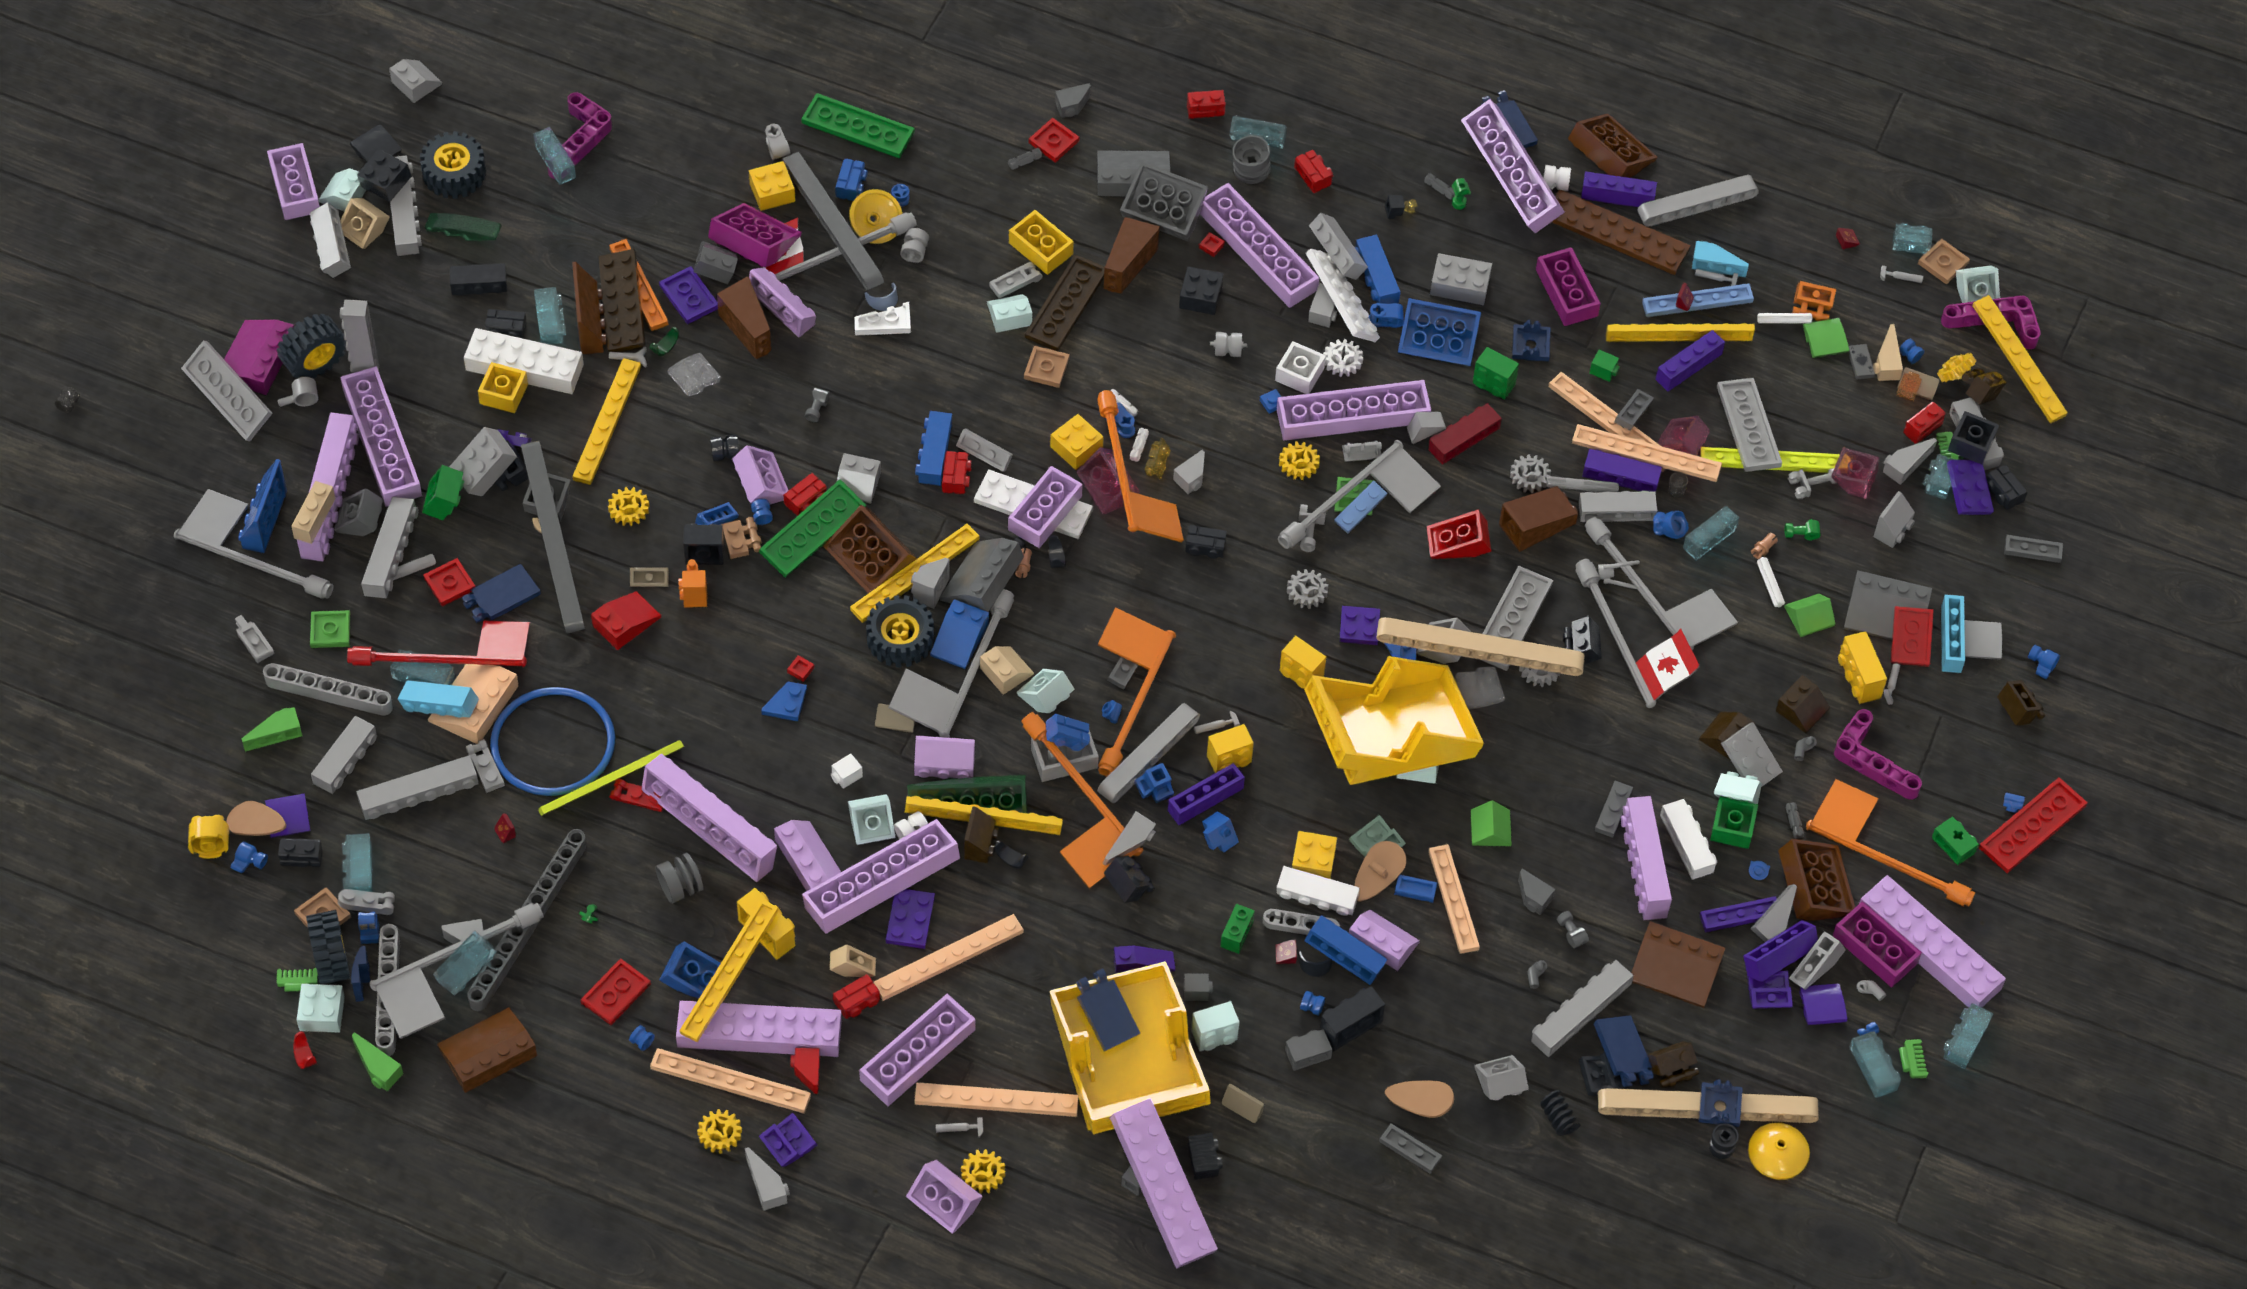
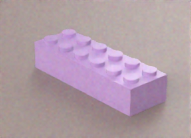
M1651 796L1627 798L1626 806H1623L1621 825L1626 830L1624 840L1625 844L1629 845L1628 860L1632 861L1633 865L1631 867V876L1636 880L1634 890L1635 895L1639 896L1640 900L1638 901V911L1642 913L1643 920L1667 918L1672 898Z
M946 994L860 1069V1081L887 1106L891 1105L975 1031V1018L951 996Z

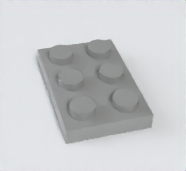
M1749 723L1721 743L1742 778H1746V775L1757 777V781H1760L1762 786H1764L1783 772L1754 723Z

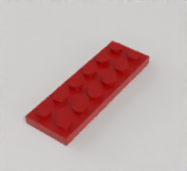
M2058 777L1980 843L1979 849L2001 869L2009 873L2083 810L2088 802Z

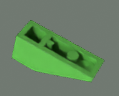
M295 707L284 708L275 712L242 738L244 750L249 751L301 737L302 732Z
M354 1032L352 1034L354 1045L371 1078V1082L380 1089L382 1087L388 1091L403 1075L401 1064Z

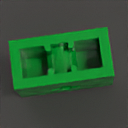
M1953 816L1936 827L1932 839L1957 865L1974 855L1979 845L1976 838L1970 835L1964 829L1962 823L1956 821Z
M1239 904L1235 905L1221 937L1222 948L1240 953L1254 922L1255 910Z

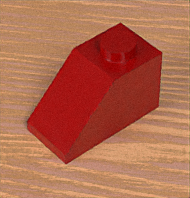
M795 1048V1055H791V1067H794L795 1075L814 1094H818L820 1048Z

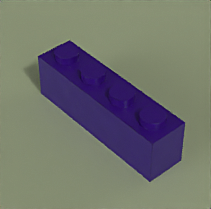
M1585 172L1581 199L1639 207L1643 203L1655 199L1657 182Z
M1713 330L1659 366L1656 381L1667 391H1670L1721 356L1725 341Z
M1589 449L1582 477L1597 481L1616 482L1621 487L1637 491L1655 492L1656 494L1662 467L1621 457L1617 454L1605 453L1601 450Z
M1233 763L1169 799L1168 812L1176 823L1181 825L1244 789L1245 777Z
M1801 920L1745 954L1744 961L1747 976L1760 982L1764 981L1774 973L1781 971L1784 967L1808 954L1818 941L1816 926Z

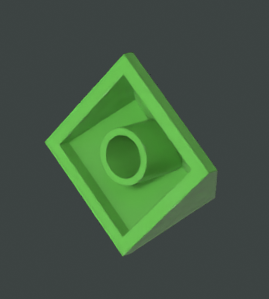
M1816 594L1784 606L1800 637L1835 626L1830 598L1821 594Z
M1493 800L1471 809L1472 846H1511L1510 810Z

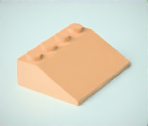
M466 664L452 685L471 687L478 696L479 700L470 718H458L450 715L441 716L432 713L428 721L478 744V741L483 739L517 689V674L496 665Z

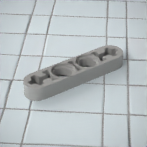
M1268 909L1264 912L1263 924L1265 927L1273 930L1308 935L1311 929L1307 928L1305 924L1307 922L1316 923L1320 916ZM1270 916H1274L1273 922L1269 921ZM1281 917H1283L1282 924H1280ZM1293 918L1297 921V924L1290 926L1286 923V920ZM1327 918L1340 927V924L1337 920L1333 918Z

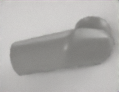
M1863 980L1857 984V989L1860 993L1873 994L1879 1001L1886 996V993L1874 981Z

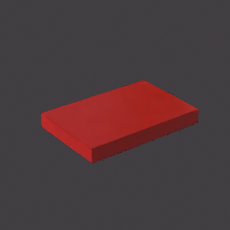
M1894 607L1892 664L1930 666L1933 609Z
M620 958L583 996L581 1003L609 1025H612L651 985V981Z

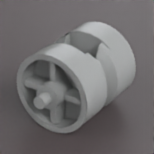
M919 228L908 229L901 248V257L909 262H921L924 258L929 235Z
M1216 332V340L1210 342V345L1215 347V356H1225L1229 353L1232 357H1241V349L1247 347V344L1242 341V333H1232L1228 336L1225 332Z

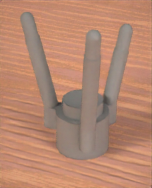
M1640 561L1598 564V575L1600 579H1603L1604 584L1610 583L1637 589L1635 585L1612 580L1610 577H1614V568L1636 565Z

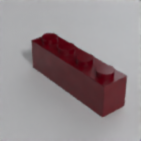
M1488 403L1482 407L1479 406L1473 413L1463 416L1454 425L1451 424L1441 433L1434 434L1430 438L1428 450L1443 465L1500 429L1502 418Z

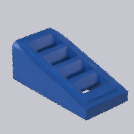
M728 502L698 513L695 524L722 525L735 520L739 514Z

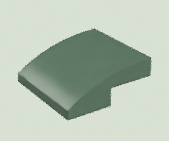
M1380 815L1349 838L1350 842L1364 857H1366L1369 850L1375 844L1382 841H1391L1400 847L1406 844L1394 828L1392 830L1389 828Z

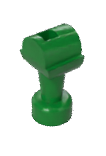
M1459 178L1452 184L1455 193L1452 199V206L1455 209L1461 210L1466 207L1467 200L1465 195H1469L1471 191L1465 179Z
M1808 520L1803 526H1793V523H1785V538H1792L1794 534L1804 535L1805 539L1810 541L1821 537L1820 525L1817 520Z

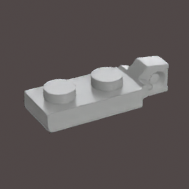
M242 615L235 618L236 625L238 626L236 632L257 663L274 654V650L254 622L247 623Z

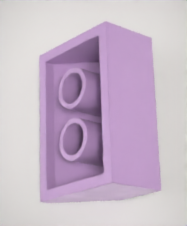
M746 445L732 460L747 494L748 501L752 503L758 499H766L770 504L783 501V494L789 490L773 452Z
M916 736L915 776L923 778L929 776L939 777L941 779L973 778L975 740Z
M1371 910L1361 914L1349 929V934L1388 959L1386 964L1397 971L1420 942V940Z
M937 1160L923 1166L906 1195L909 1200L951 1233H954L970 1217L983 1197Z

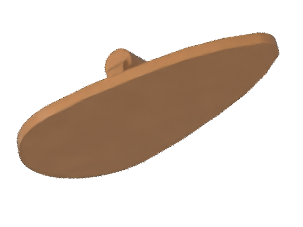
M247 801L237 805L227 817L229 830L238 835H270L283 831L286 828V823L278 812L255 801Z
M1382 841L1375 844L1369 850L1355 880L1354 886L1360 888L1357 901L1361 902L1378 895L1403 872L1406 866V855L1398 844L1391 841Z
M1439 1081L1402 1082L1392 1085L1385 1090L1388 1099L1396 1106L1428 1118L1444 1115L1451 1109L1454 1103V1093L1450 1086Z

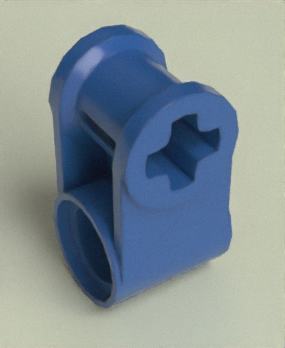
M1375 303L1371 306V314L1368 318L1375 327L1398 328L1403 326L1404 314L1401 304Z
M1118 402L1119 412L1115 416L1117 432L1124 438H1130L1135 434V419L1125 409L1123 404Z

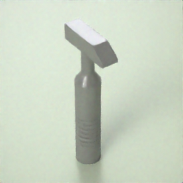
M1886 266L1881 267L1880 278L1882 281L1885 280V275H1890L1896 279L1922 283L1923 276L1899 271L1888 272L1886 271Z
M1696 269L1695 276L1717 281L1732 282L1731 286L1736 285L1738 278L1737 273H1734L1733 278H1729L1723 274Z
M1896 663L1892 666L1888 689H1884V696L1888 704H1893L1891 694L1895 689L1900 665Z
M1230 711V720H1218L1194 727V731L1198 734L1222 728L1230 723L1237 727L1240 726L1236 714Z
M977 1118V1124L973 1125L967 1123L936 1124V1132L967 1131L978 1128V1137L980 1138L983 1134L982 1118Z

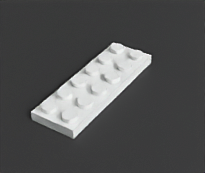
M1309 249L1306 255L1351 334L1354 337L1376 342L1380 338L1376 332L1377 328L1368 318L1369 314L1360 304L1361 300L1355 295L1353 286L1342 275L1329 254L1320 250Z
M988 469L974 497V503L1011 515L1034 485ZM1078 501L1054 531L1079 539L1093 511V506Z

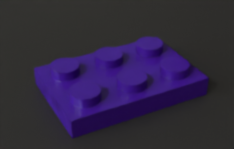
M691 266L659 282L660 288L687 324L718 309V302L698 275L693 272L694 270Z
M1972 460L1948 461L1947 467L1958 515L1992 514L1994 510L1983 465Z
M905 889L894 895L886 943L925 949L935 893Z

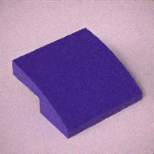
M305 794L265 800L266 806L278 812L286 823V828L283 831L270 834L271 838L311 831Z
M1778 971L1761 982L1747 976L1752 1009L1793 1007L1788 971Z
M1839 984L1809 986L1806 990L1800 987V996L1804 1005L1803 1013L1808 1025L1847 1022L1845 1003Z
M794 1113L778 1125L774 1123L759 1135L760 1139L782 1167L796 1161L818 1145Z

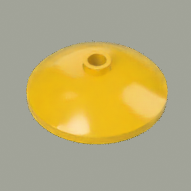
M872 189L861 193L855 198L850 207L849 219L854 232L859 237H863L888 226L891 218L902 214V209L898 201L891 194L883 190ZM870 216L875 218V222L870 220ZM890 233L869 243L882 244L893 239L896 234Z
M1769 1123L1760 1127L1752 1135L1748 1146V1154L1753 1166L1761 1174L1772 1179L1785 1180L1797 1176L1804 1170L1809 1160V1145L1803 1134L1796 1128L1784 1123ZM1778 1143H1782L1784 1147L1778 1146Z

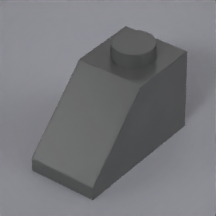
M1090 83L1055 91V103L1061 118L1072 117L1080 113L1090 98Z
M1521 869L1518 882L1523 903L1528 910L1541 915L1552 901L1555 889L1526 870Z

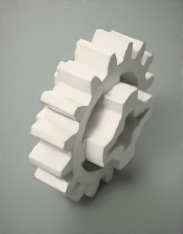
M1339 339L1336 341V344L1330 342V347L1326 346L1325 352H1323L1326 355L1325 365H1327V371L1332 369V374L1339 373L1340 377H1342L1343 373L1347 377L1350 372L1356 374V369L1360 370L1363 363V352L1359 351V345L1353 346V341L1348 344L1346 339H1344L1343 343Z

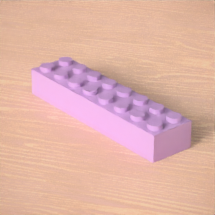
M1491 99L1461 120L1523 220L1533 232L1537 233L1564 213L1563 208L1501 110Z
M1229 183L1205 197L1200 215L1289 308L1317 291L1319 285L1318 275Z
M377 366L340 377L346 400L354 422L357 423V430L385 506H389L392 497L408 499L421 497L422 492L418 477Z
M1424 380L1278 397L1277 414L1283 441L1408 426L1416 412H1431Z
M330 413L310 490L315 481L333 486L335 501L313 543L310 544L297 540L301 559L324 562L325 554L328 555L329 539H332L334 535L333 524L337 523L338 520L337 509L342 505L341 494L342 491L345 492L347 482L345 479L346 476L350 475L351 465L349 464L351 460H354V446L359 441V434L356 433L357 423H354L353 415Z
M660 754L645 766L642 791L655 798L659 805L754 881L758 882L773 869L777 845L773 840L764 836L758 828L749 824L744 817L734 812L729 805L720 801L714 793L705 789L700 782L691 778L685 770H681L671 759L666 758L663 754Z
M936 819L803 893L805 909L826 934L960 859L958 844Z
M1888 875L1860 899L1859 904L1863 901L1920 950L1922 954L1918 963L1974 1013L1979 1011L2002 990L2006 978Z
M680 1001L676 1032L677 1048L795 1054V1048H820V1056L838 1057L842 1023L841 1010L722 1003L703 1035L696 1042L681 1035L679 1030L697 1002Z
M1151 1098L1113 1113L1110 1117L1111 1122L1176 1269L1214 1253L1217 1250V1246Z

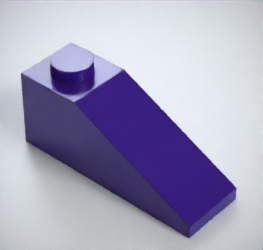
M1141 946L1114 947L1115 974L1165 961L1169 971H1175L1172 951Z

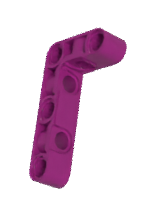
M577 92L571 93L568 96L569 113L578 120L585 122V124L548 158V174L553 179L562 178L612 130L610 113Z
M2026 296L1992 299L2006 321L2014 322L2020 342L2024 348L2034 349L2037 346L2041 332L2030 299ZM1975 301L1947 305L1941 318V324L1945 328L1950 329L1985 325L1972 306Z
M1859 710L1839 737L1834 750L1835 758L1904 798L1915 799L1918 797L1922 781L1918 776L1895 765L1894 762L1875 751L1872 752L1860 745L1870 729L1873 715L1869 710Z

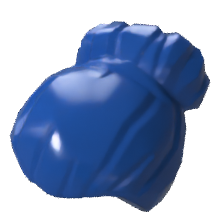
M1671 511L1666 514L1657 512L1653 519V531L1659 536L1664 534L1670 538L1680 539L1689 529V524L1684 513L1681 511Z

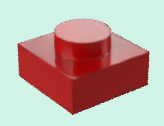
M1209 232L1199 244V249L1215 257L1224 246L1225 241Z
M798 655L788 667L787 673L804 682L814 669V664Z

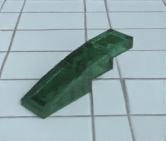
M430 213L425 224L427 232L443 231L446 236H462L464 240H496L502 227L500 223L448 213Z

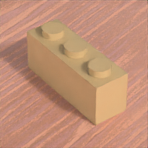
M318 481L314 482L291 526L294 539L310 544L313 543L335 501L333 486Z

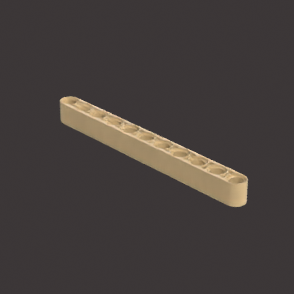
M1385 617L1378 621L1377 640L1383 643L1572 676H1579L1583 673L1584 653L1580 651Z
M1601 1089L1598 1091V1111L1604 1115L1699 1119L1701 1092ZM1742 1094L1740 1120L1813 1123L1819 1120L1818 1099L1805 1096ZM1717 1101L1714 1104L1715 1109L1718 1111L1726 1109V1105L1722 1101Z

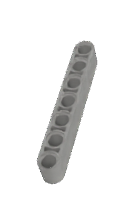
M1745 175L1646 202L1640 205L1637 211L1644 225L1649 227L1751 199L1758 194L1759 190L1752 176Z
M274 663L266 665L263 669L266 685L270 688L385 716L393 710L391 696L383 690Z
M1181 704L1099 785L1098 793L1111 803H1116L1135 784V779L1142 776L1145 770L1150 769L1197 723L1200 714L1187 704Z
M386 924L380 930L378 978L387 975L386 971L394 972L399 969L400 938L398 929L393 924ZM389 935H394L392 938H386ZM377 992L376 1046L386 1055L391 1056L396 1049V1029L387 1011L383 1009L384 1005ZM386 1024L390 1025L387 1028H383V1026ZM383 1043H389L387 1046H382Z

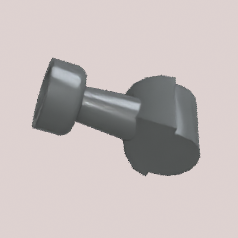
M815 387L812 393V407L807 409L804 415L811 422H818L820 418L819 409L821 406L826 407L830 397V391Z
M1565 911L1557 917L1556 920L1559 925L1566 927L1568 931L1566 937L1573 948L1589 941L1585 929L1577 928L1572 922L1573 915L1570 911Z

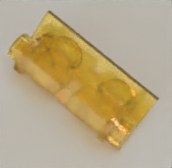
M1161 438L1160 442L1155 441L1151 445L1149 458L1154 459H1148L1145 467L1146 475L1152 476L1157 474L1159 479L1162 478L1163 471L1166 468L1167 456L1170 454V448L1163 438Z

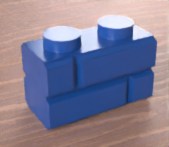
M850 159L843 160L835 187L837 198H847L854 201L858 195L863 193L864 185L862 181H866L868 170H865L864 162Z
M1054 714L1046 721L1047 741L1054 742L1057 746L1070 747L1073 751H1080L1089 744L1088 723L1059 714Z

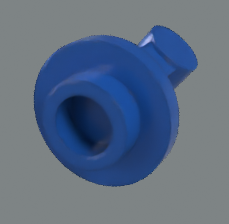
M1114 700L1106 702L1102 708L1103 717L1116 724L1122 705Z
M2005 793L2003 806L2006 807V811L2017 813L2018 810L2023 808L2025 797Z
M1751 861L1749 874L1756 880H1763L1767 877L1770 866L1762 861Z

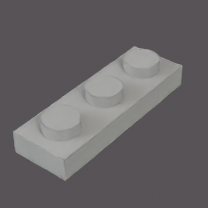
M963 429L956 444L957 447L1002 472L1006 471L1013 456L1010 452L968 429Z

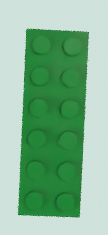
M816 93L801 119L802 124L899 159L915 133L913 127Z
M840 479L763 545L759 552L786 578L823 546L860 505L866 507V504Z

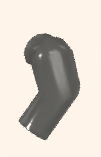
M1806 737L1796 743L1795 760L1802 761L1804 759V753L1816 745L1815 737Z
M1537 961L1528 969L1530 988L1535 989L1540 986L1538 977L1547 969L1545 961Z

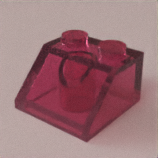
M1699 416L1671 419L1657 444L1668 449L1697 456L1710 430Z
M1843 447L1831 478L1848 494L1867 499L1878 472L1879 457Z

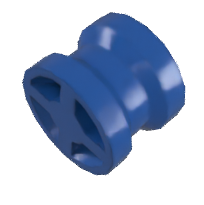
M897 184L892 187V196L898 201L900 207L906 206L910 201L909 188L904 184Z
M640 1025L632 1032L629 1041L632 1044H637L638 1048L644 1051L652 1044L655 1035L647 1032L645 1027Z

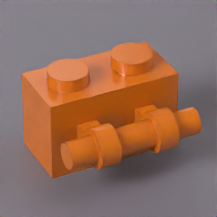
M1800 281L1797 285L1794 303L1801 305V308L1793 307L1792 313H1810L1815 321L1829 320V314H1824L1823 310L1830 311L1832 308L1836 289ZM1807 306H1808V307H1812V308H1816V309H1817V312H1816V311H1812V310H1807Z
M691 559L688 561L687 571H682V578H679L680 600H684V607H707L705 570L698 571L696 561Z

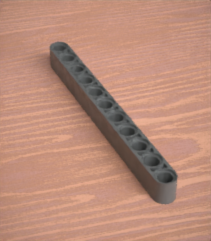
M796 152L783 158L782 161H784L790 178L864 288L868 291L883 284L884 280L879 269L801 154Z
M540 441L522 444L521 448L565 631L568 634L584 630L583 618Z
M573 829L568 833L522 907L540 902L539 906L543 916L545 915L586 849L585 834L582 830ZM540 921L524 929L521 926H515L505 932L468 991L469 1005L472 1010L482 1011L487 1007ZM486 981H491L490 984H484ZM476 997H481L480 1000H473Z

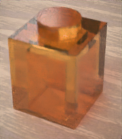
M1909 371V374L1904 372L1896 393L1897 396L1914 402L1922 383V379L1919 378L1920 375Z

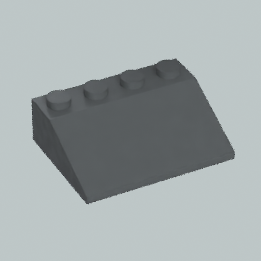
M1097 151L1098 196H1126L1141 162L1170 172L1169 151Z
M1141 162L1120 212L1122 217L1160 226L1159 231L1189 242L1197 224L1208 186Z
M1005 538L975 542L939 597L940 601L952 604L955 599L989 612L1024 558L1019 543Z
M1857 570L1844 629L1859 633L1866 631L1868 635L1892 640L1894 607L1928 609L1932 588Z

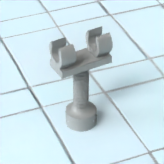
M1838 468L1829 469L1828 474L1806 479L1803 470L1788 474L1790 484H1796L1800 481L1802 485L1795 489L1796 493L1794 494L1797 499L1810 497L1811 485L1831 481L1834 484L1841 481Z
M1301 504L1300 522L1311 514L1307 513L1308 505ZM1326 512L1307 527L1306 536L1300 543V548L1303 551L1311 552L1315 550L1316 541L1313 539L1315 524L1324 525Z

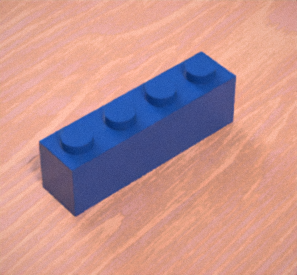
M1373 235L1357 239L1354 248L1368 266L1364 274L1366 285L1371 288L1372 300L1381 304L1399 303L1400 290L1378 236Z
M930 411L929 418H925L924 429H926V433H922L921 444L924 445L923 449H919L918 460L921 461L920 464L916 465L915 475H918L919 483L941 486L945 455L952 428V413Z
M1322 915L1304 940L1369 985L1373 983L1388 960Z

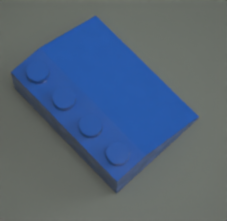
M1409 298L1398 353L1470 366L1481 312Z
M279 459L275 460L264 474L261 483L257 484L256 497L251 500L250 513L246 514L244 529L240 530L239 533L242 549L265 553L287 493Z

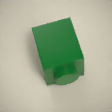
M1598 350L1591 363L1590 374L1610 382L1612 377H1616L1619 372V358Z

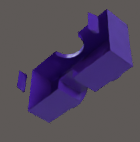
M497 429L505 440L516 446L530 443L532 440L531 438H526L527 434L516 432L515 436L508 435L509 431Z

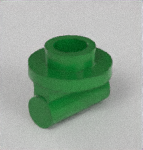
M591 904L587 906V912L580 911L581 919L589 923H593V920L598 921L599 918L593 916L597 906Z

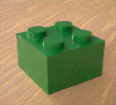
M1486 347L1476 361L1473 384L1505 400L1516 385L1519 363Z
M442 465L429 481L422 513L440 520H444L447 515H451L454 506L457 507L460 502L461 496H458L464 485V480H462L463 472Z
M1720 796L1710 841L1749 849L1758 804Z

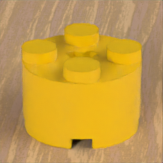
M195 816L192 818V822L189 824L188 849L192 854L196 852L201 858L211 859L220 857L222 852L228 851L229 825L224 821L223 816Z

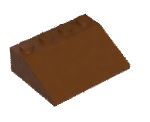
M1608 113L1577 122L1568 137V140L1573 143L1574 147L1580 149L1588 159L1596 163L1598 168L1605 171L1608 175L1631 178L1658 158Z
M572 262L582 354L603 353V345H607L606 334H602V330H605L604 319L600 318V315H604L603 304H599V300H602V289H598L597 281L577 262Z
M860 505L823 545L868 594L917 559L882 521L863 505Z
M1791 839L1778 850L1787 885L1795 884L1797 886L1793 900L1797 919L1815 921L1845 917L1855 908L1838 845Z
M1650 921L1631 972L1634 975L1632 983L1704 1008L1723 959L1725 948Z
M510 1008L437 1044L465 1093L537 1056L535 1043Z

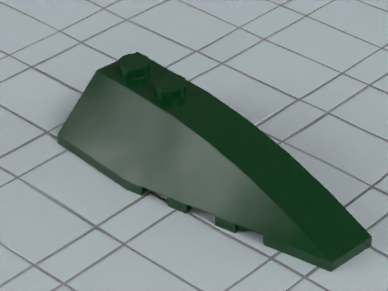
M1026 775L960 778L907 785L909 797L919 796L923 799H939L943 802H959L964 805L974 804L985 808L995 807L1000 810H1015L1019 813L1027 814Z

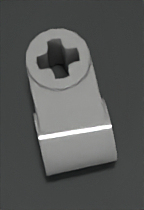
M777 124L768 125L765 130L767 136L766 143L772 160L790 155V148L781 127Z

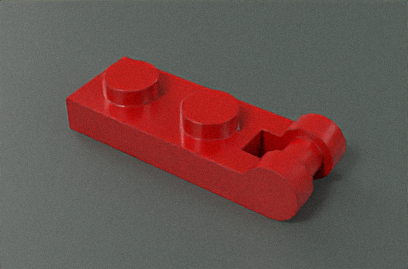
M622 779L615 780V789L611 791L610 799L662 812L663 807L651 795L648 796L644 793L642 786L627 783ZM622 790L627 791L626 795L621 793Z

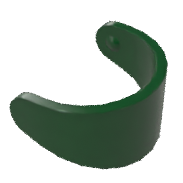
M672 327L663 339L657 344L652 343L649 349L658 356L666 355L678 340V329Z

